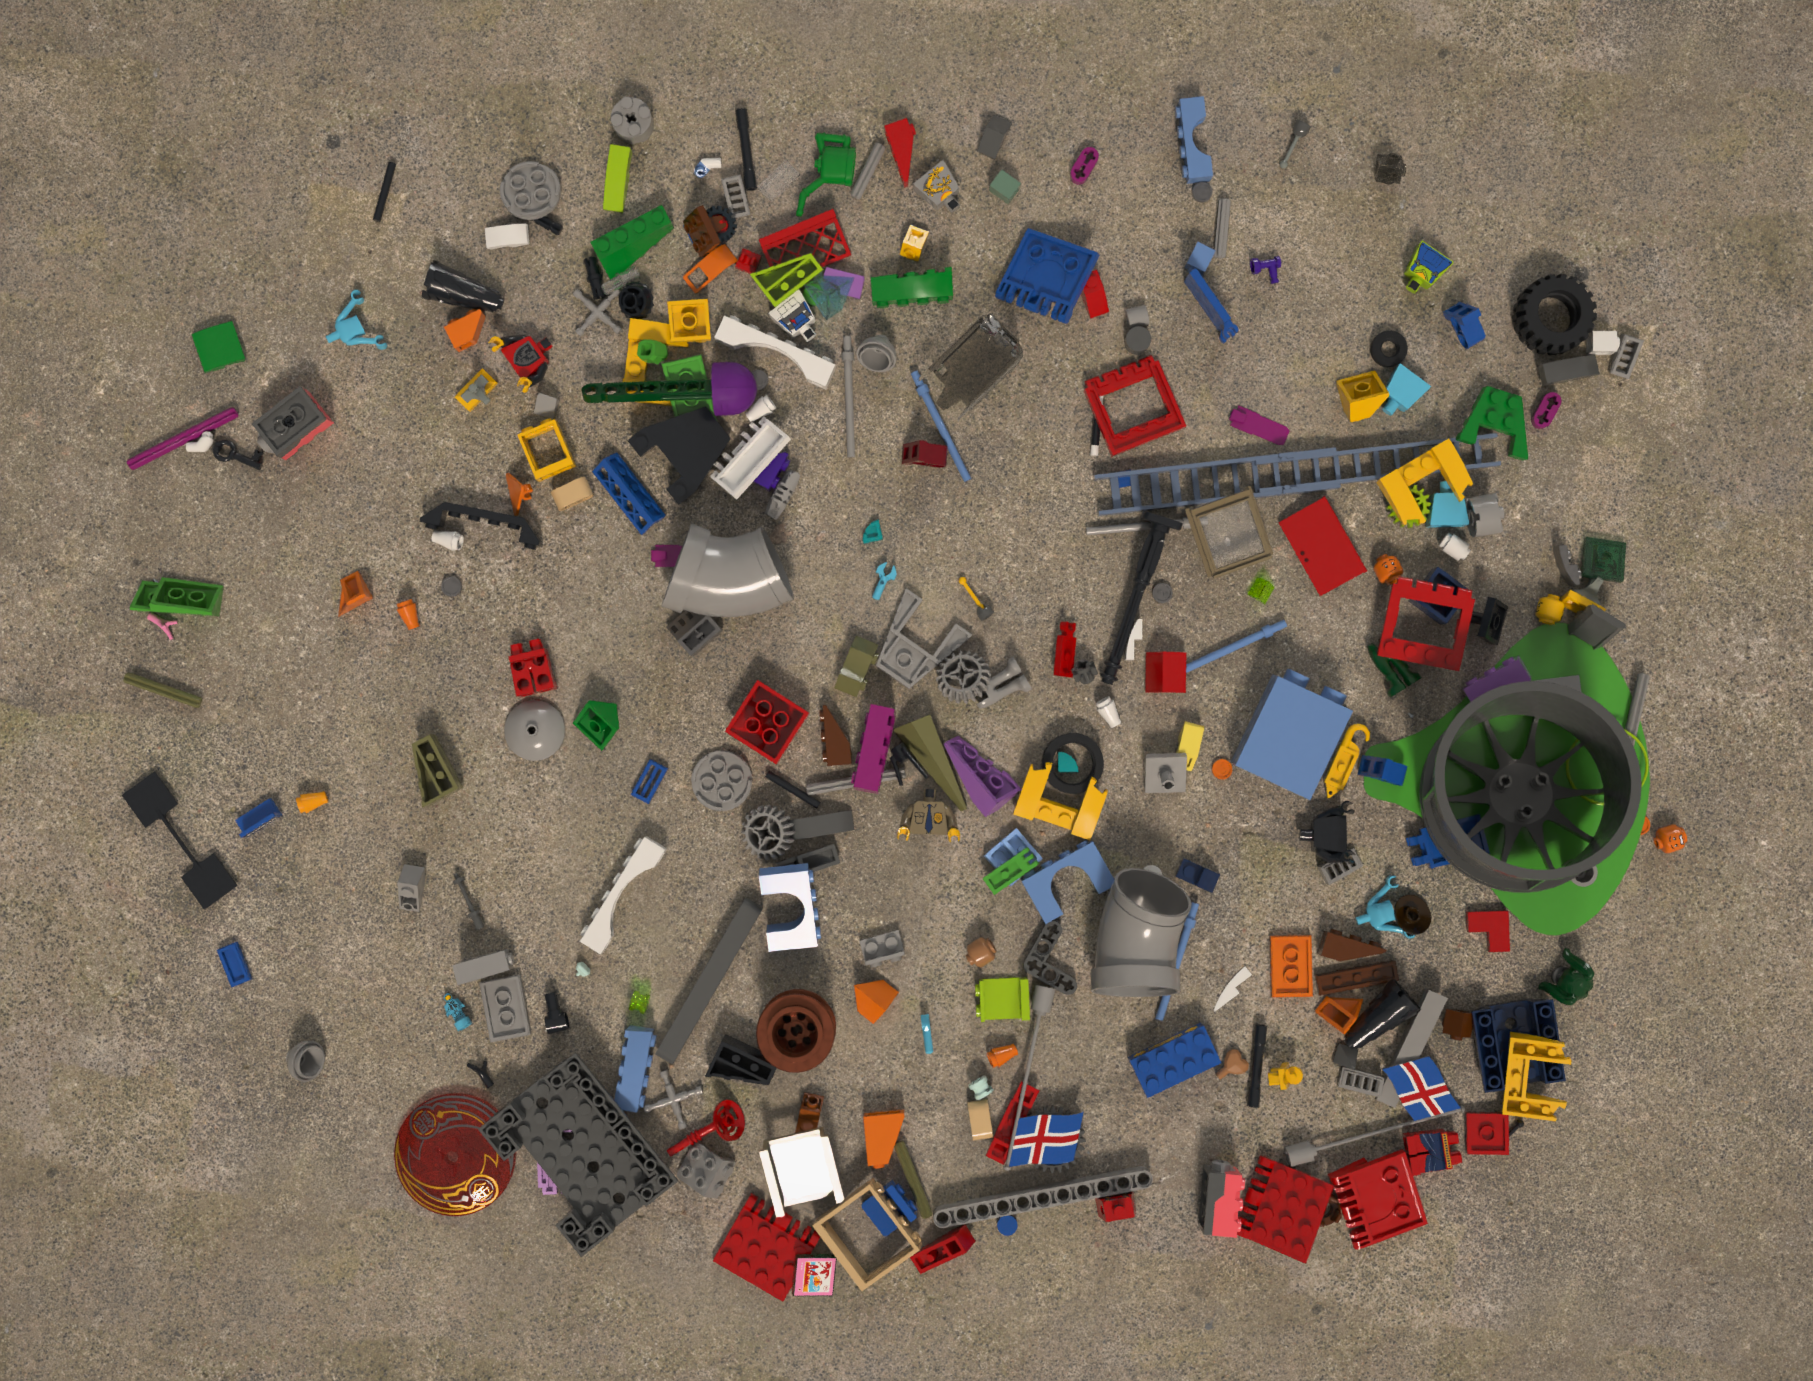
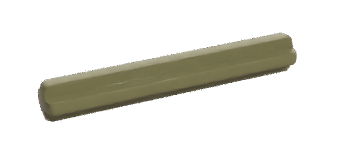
M126 673L123 679L124 683L195 708H199L202 703L201 697L133 673Z
M903 1140L895 1143L894 1148L921 1217L923 1219L932 1216V1211Z

